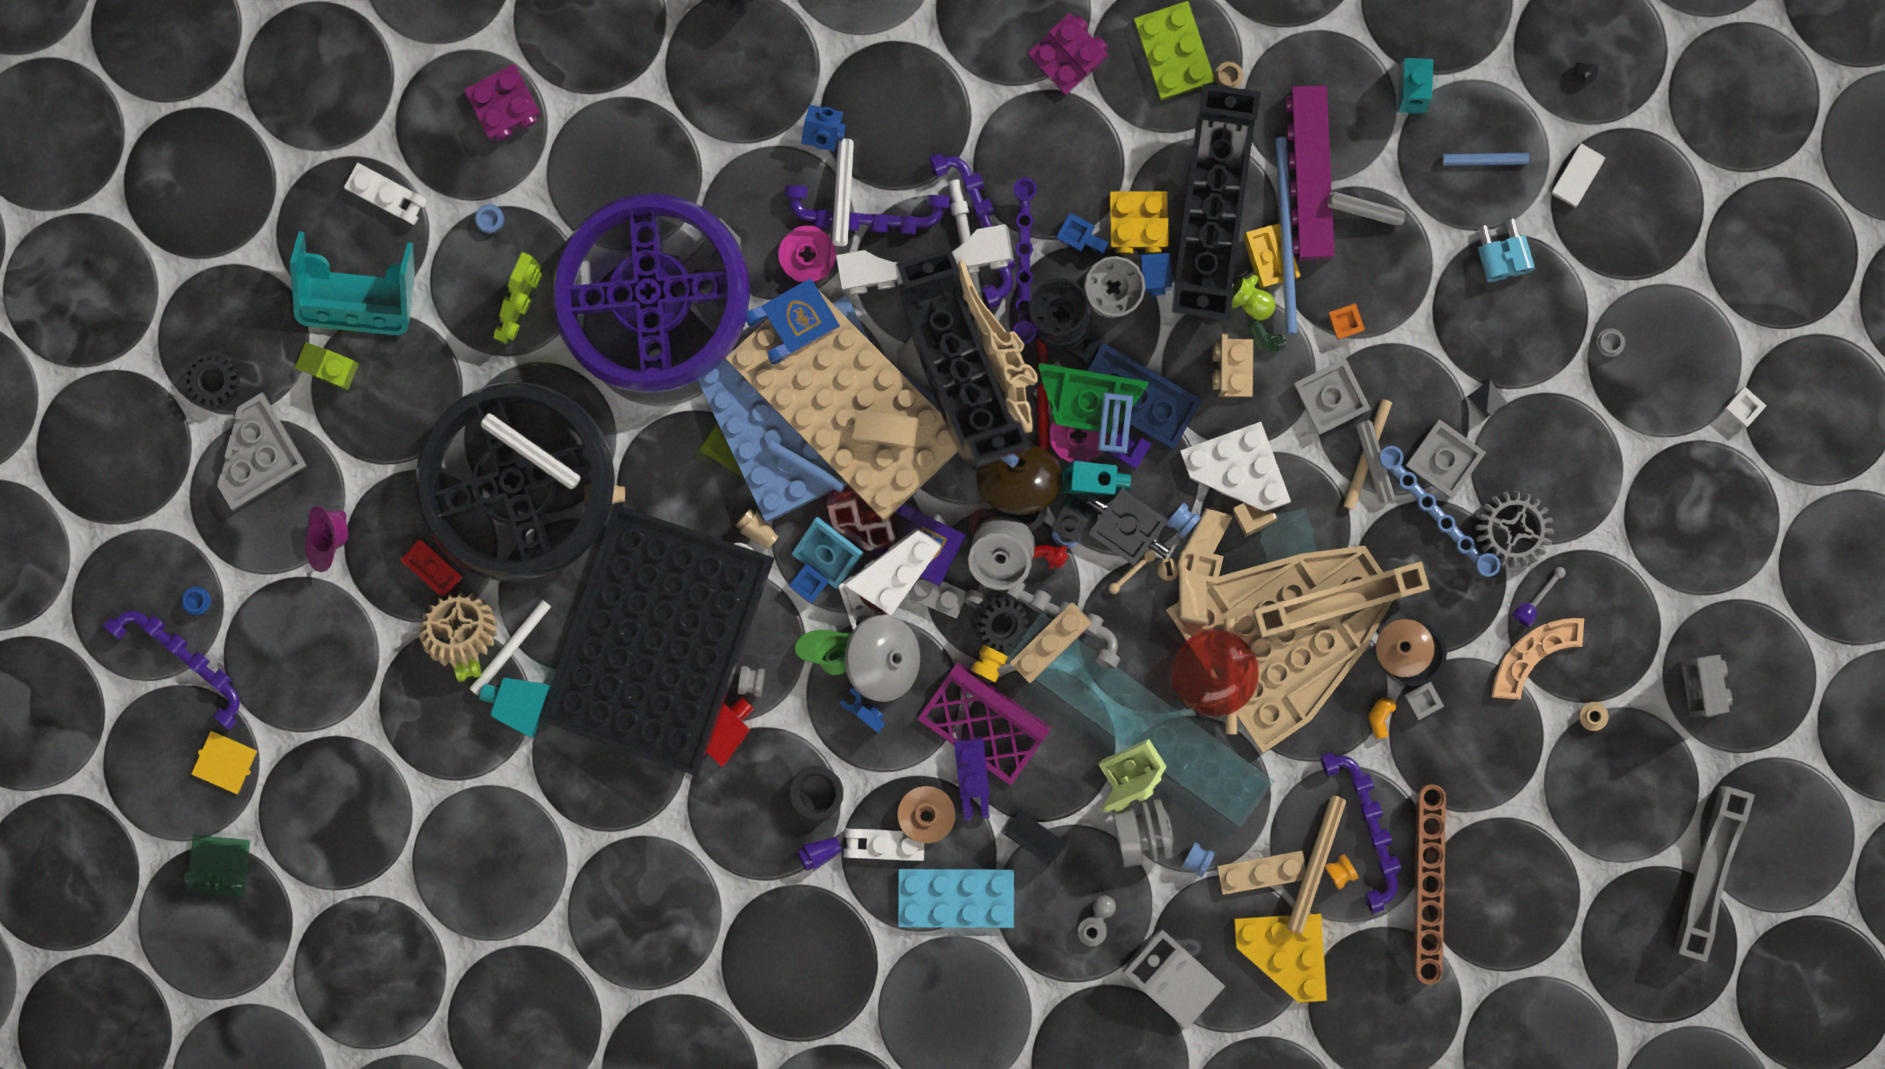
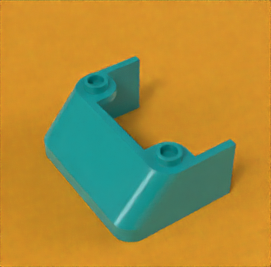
M298 232L290 260L294 317L300 324L308 327L387 335H401L407 331L410 321L415 277L413 243L407 242L402 263L390 264L387 267L384 278L330 272V265L326 258L318 254L306 253L305 233Z

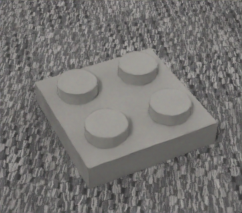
M1346 358L1293 384L1318 435L1371 410Z
M1439 419L1405 467L1452 500L1486 452Z

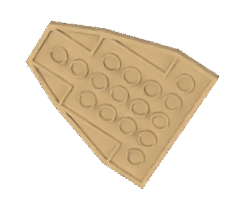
M1365 546L1298 554L1219 576L1217 585L1207 582V626L1183 621L1179 617V602L1168 608L1166 612L1224 698L1223 619H1235L1237 717L1260 751L1264 753L1313 719L1366 650L1393 600L1264 638L1259 637L1252 614L1253 610L1383 573Z

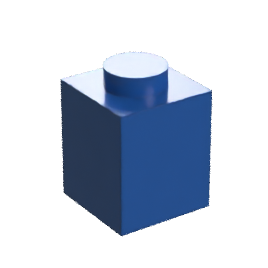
M1170 253L1141 255L1140 268L1144 276L1145 292H1149L1150 297L1165 296L1166 291H1171Z

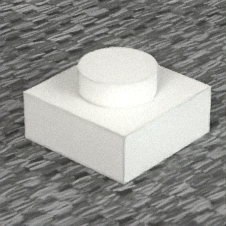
M1743 387L1724 410L1746 428L1766 405L1746 387Z

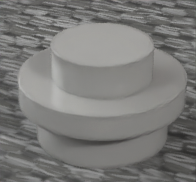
M1613 328L1605 329L1597 336L1596 347L1603 356L1615 357L1623 351L1625 339L1620 331Z

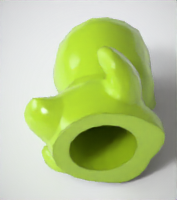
M1252 275L1248 279L1240 277L1232 286V291L1234 292L1231 307L1237 308L1242 306L1243 310L1258 321L1266 320L1275 311L1276 302L1274 297L1266 291L1255 288L1258 281L1257 275Z

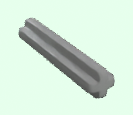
M1331 192L1328 195L1327 206L1330 208L1395 226L1404 223L1405 212L1403 210L1338 192Z
M1370 420L1360 422L1356 427L1379 501L1381 503L1390 502L1395 499L1387 469L1382 467L1379 462L1381 450L1373 424Z

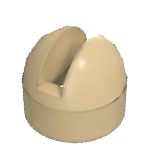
M1173 558L1162 559L1157 565L1158 576L1165 581L1174 580L1179 575V571L1176 568L1178 562ZM1166 562H1170L1173 576L1167 575Z

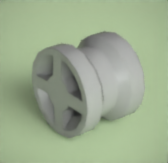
M742 666L738 694L744 695L749 692L753 693L756 697H761L765 669L759 668L755 671L750 670L747 666Z

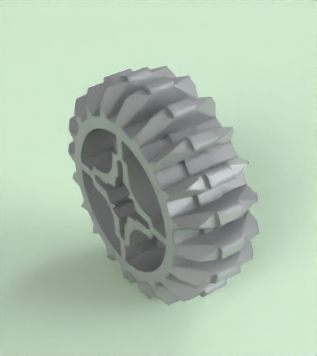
M1514 491L1511 500L1509 494L1503 492V502L1494 496L1491 498L1494 508L1489 504L1483 506L1488 516L1485 514H1478L1477 516L1479 520L1485 522L1484 525L1475 526V530L1484 531V535L1476 538L1477 542L1484 540L1487 542V545L1483 546L1481 551L1486 552L1491 548L1493 551L1491 554L1500 556V566H1504L1507 559H1509V566L1512 569L1516 568L1517 560H1519L1522 568L1527 567L1526 557L1532 563H1536L1538 559L1534 552L1543 556L1546 554V551L1541 547V544L1549 546L1552 543L1550 539L1544 538L1545 535L1554 533V529H1545V524L1553 522V519H1543L1542 514L1547 513L1548 508L1544 507L1538 511L1536 507L1541 501L1537 498L1530 504L1531 494L1526 493L1522 500H1520L1519 491ZM1505 507H1518L1511 520L1495 518L1498 512ZM1526 511L1533 517L1537 533H1534L1533 530L1526 526ZM1517 521L1518 528H1521V533L1523 534H1516L1512 538L1510 535L1511 531H1508L1507 526L1514 525ZM1492 526L1500 530L1504 535L1503 549L1493 537ZM1519 539L1534 542L1523 553H1511L1513 546H1515Z

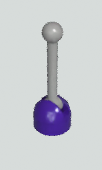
M1562 567L1556 568L1554 576L1531 603H1522L1514 609L1511 614L1519 623L1530 628L1536 620V605L1555 582L1565 576V569Z

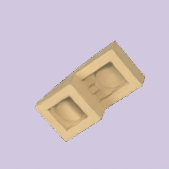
M857 410L852 439L861 442L884 443L887 446L914 448L918 419L895 414Z

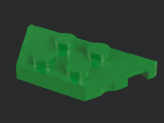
M1039 363L1038 368L1055 425L1100 433L1104 393L1133 396V407L1148 387L1147 381ZM1109 400L1106 434H1111L1115 400ZM1121 401L1118 426L1125 418L1126 401Z

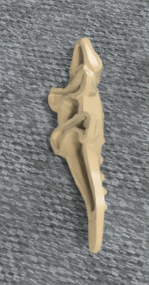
M961 260L957 265L960 270V283L964 292L963 298L969 306L968 312L973 315V323L980 331L979 338L996 381L1001 387L1000 390L1003 393V398L1014 422L1021 421L1025 432L1030 433L1033 424L1031 407L1026 400L1025 388L1036 384L1037 374L1022 359L1020 352L1024 348V343L1014 331L1006 332L988 310L972 283L965 262Z

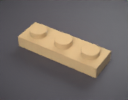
M1071 602L1010 663L1029 683H1032L1092 622Z
M1296 851L1217 866L1221 892L1224 895L1301 881L1304 878L1306 867L1303 851Z

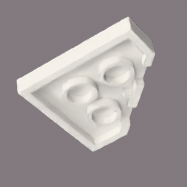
M1261 422L1180 450L1191 480L1209 486L1217 492L1248 504L1263 513L1291 503Z

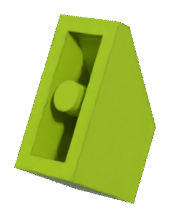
M305 342L295 369L348 390L359 364L342 355Z

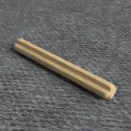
M1332 796L1329 800L1287 926L1288 930L1292 932L1302 933L1346 804V800L1341 797Z

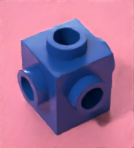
M809 105L804 121L801 144L814 146L822 150L834 151L837 141H843L846 124L841 123L843 112L829 107Z

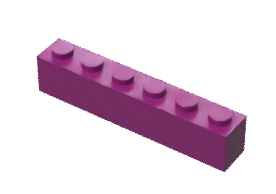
M1327 85L1292 87L1290 95L1285 96L1286 112H1291V123H1287V140H1292L1293 151L1288 152V168L1294 171V180H1289L1290 197H1295V208H1291V223L1296 225V236H1292L1293 254H1297L1298 261L1332 260L1335 256L1332 208L1327 206L1328 195L1332 192Z

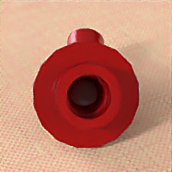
M1036 546L1033 558L1045 557L1048 560V568L1050 570L1055 567L1060 569L1069 558V555L1066 553L1068 547Z

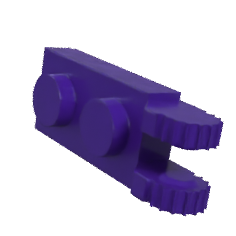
M984 738L957 740L954 742L960 798L963 799L965 821L972 820L973 809L970 798L975 797L981 798L980 811L982 818L990 819L988 799L990 789Z

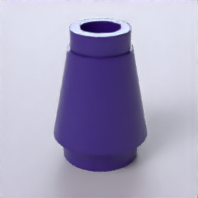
M836 837L802 845L803 848L797 850L798 857L806 872L811 869L813 871L817 870L842 852Z

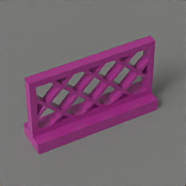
M958 661L918 717V720L954 745V742L958 739L953 735L952 725L968 723L970 739H977L974 738L972 722L988 719L990 735L977 737L984 738V740L991 739L994 755L986 756L987 769L1009 785H1012L1052 727ZM951 681L962 688L963 699L947 701L945 689ZM966 691L974 697L967 698ZM942 695V697H943V702H941V703H936V702L938 701V699L940 698V696ZM979 700L984 703L987 715L971 718L968 702ZM964 703L967 719L951 721L948 705ZM944 706L947 722L936 724L926 717L932 708ZM990 708L998 714L991 715ZM1005 718L1009 722L1010 732L994 735L992 719ZM1013 725L1019 728L1020 731H1014ZM948 726L949 733L941 727ZM1027 734L1036 741L1029 750L1018 751L1015 735ZM1011 736L1014 752L998 754L995 739ZM1026 754L1022 761L1019 762L1018 755ZM1015 756L1016 769L1009 776L1000 770L999 758ZM995 759V765H993L988 760Z

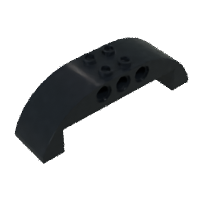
M1203 84L1191 151L1178 244L1172 313L1230 320L1234 292L1232 291L1253 131L1258 117L1261 91Z
M951 248L896 263L902 304L918 357L948 432L963 459L968 465L975 467L1031 449V444L1022 422L1013 423L959 290L960 270Z

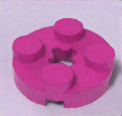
M800 226L781 241L779 261L786 275L794 281L803 283L811 278L816 283L825 279L833 269L836 261V250L830 237L820 228ZM805 247H810L811 252L816 253L815 258H811L810 262H804V258L799 257V253L804 252Z
M1055 421L1052 423L1049 434L1050 443L1059 458L1067 462H1090L1100 455L1101 451H1098L1099 432L1081 430V432H1086V438H1082L1081 443H1076L1075 439L1070 438V433H1074L1075 428L1055 425Z

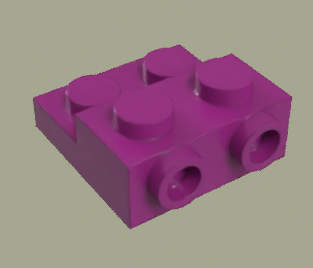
M1071 13L1064 17L1049 31L1046 37L1027 53L1030 59L1065 97L1108 58L1106 53L1108 46L1098 35L1093 38L1086 31L1089 28L1086 21L1080 15L1073 17Z
M515 64L464 89L490 141L495 139L497 142L505 140L512 135V130L520 126L522 129L528 128L537 123V118L542 116Z

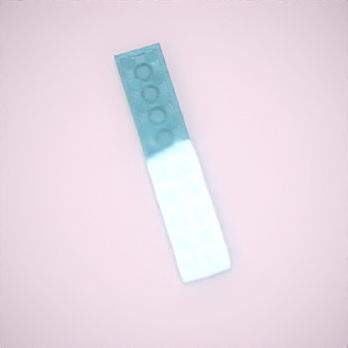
M1040 613L1024 635L1023 640L1019 642L1007 660L1011 662L1052 620ZM1076 639L1035 679L1126 746L1131 747L1149 738L1166 765L1165 774L1240 828H1242L1275 782L1116 667L1115 670H1110L1096 663L1094 659L1097 652L1079 639Z

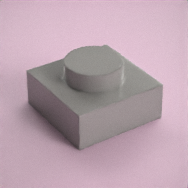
M1431 682L1423 684L1404 695L1417 720L1444 707Z

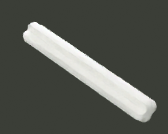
M851 139L838 141L832 243L835 246H846L848 244L853 140Z
M487 414L484 417L481 426L568 488L573 489L578 484L580 476L495 416Z

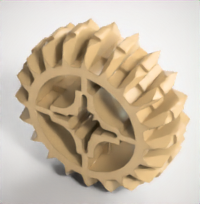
M460 592L457 598H454L449 593L448 600L445 601L438 598V605H429L430 613L423 614L422 619L424 622L419 624L421 631L419 638L425 652L435 662L439 660L444 666L450 662L455 668L459 662L467 666L468 660L472 658L478 662V654L483 653L487 655L488 650L486 646H494L492 637L497 636L495 627L497 626L495 616H493L491 607L486 605L482 598L477 599L472 593L466 597L465 594ZM466 615L477 618L479 622L466 619ZM438 638H444V640H449L450 644L442 643L438 641Z

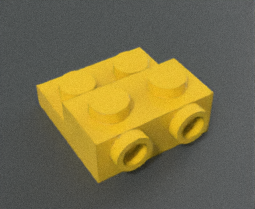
M1167 191L1110 192V250H1117V254L1120 255L1134 254V250H1145V254H1161L1162 250H1167Z

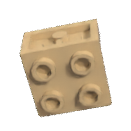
M1222 334L1219 340L1213 344V361H1218V370H1215V373H1213L1212 389L1218 390L1217 397H1252L1253 339H1228V334Z

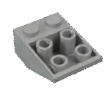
M1161 928L1122 970L1126 976L1186 1029L1189 1028L1225 987Z

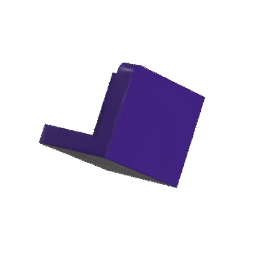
M1122 429L1119 430L1116 439V446L1120 447L1122 445ZM1129 434L1127 454L1109 451L1106 454L1136 471L1151 443Z

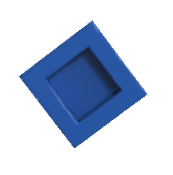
M806 564L789 587L812 604L829 581Z

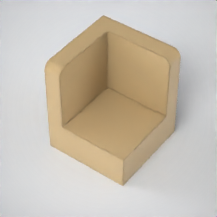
M1244 503L1233 508V514L1245 537L1277 521L1275 513L1272 514L1271 510L1263 513Z

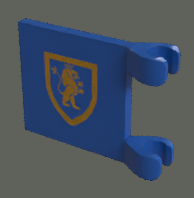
M811 278L764 305L749 310L746 316V323L749 327H754L765 318H768L783 342L782 345L768 351V359L772 365L779 364L791 354L840 327Z

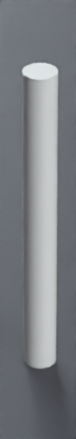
M542 600L482 672V676L478 677L469 688L477 695L481 693L484 683L488 684L551 608L548 603Z

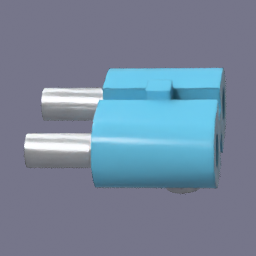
M1515 219L1506 221L1510 238L1503 242H1492L1488 226L1478 228L1482 241V246L1478 248L1487 282L1506 279L1512 275L1515 277L1535 270L1526 236L1519 235Z

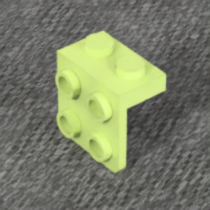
M1149 738L1113 754L1099 763L1100 768L1113 787L1112 792L1102 806L1103 810L1109 812L1114 809L1115 812H1118L1127 807L1131 801L1135 799L1143 801L1153 794V789L1161 781L1160 777L1166 769V765Z

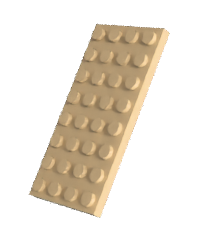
M820 292L838 321L839 328L796 351L779 364L772 365L768 359V351L782 345L783 342L769 319H766L726 357V360L885 522L958 452V449L948 432L941 413ZM857 410L917 418L918 426L914 448L887 446L884 443L861 442L852 439Z

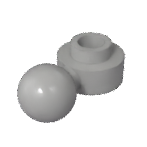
M1102 895L1096 898L1093 903L1094 916L1084 918L1078 927L1079 939L1087 946H1097L1106 938L1107 926L1104 920L1111 917L1116 910L1115 901L1110 896ZM1094 927L1098 934L1095 937H1090L1087 934L1088 928Z

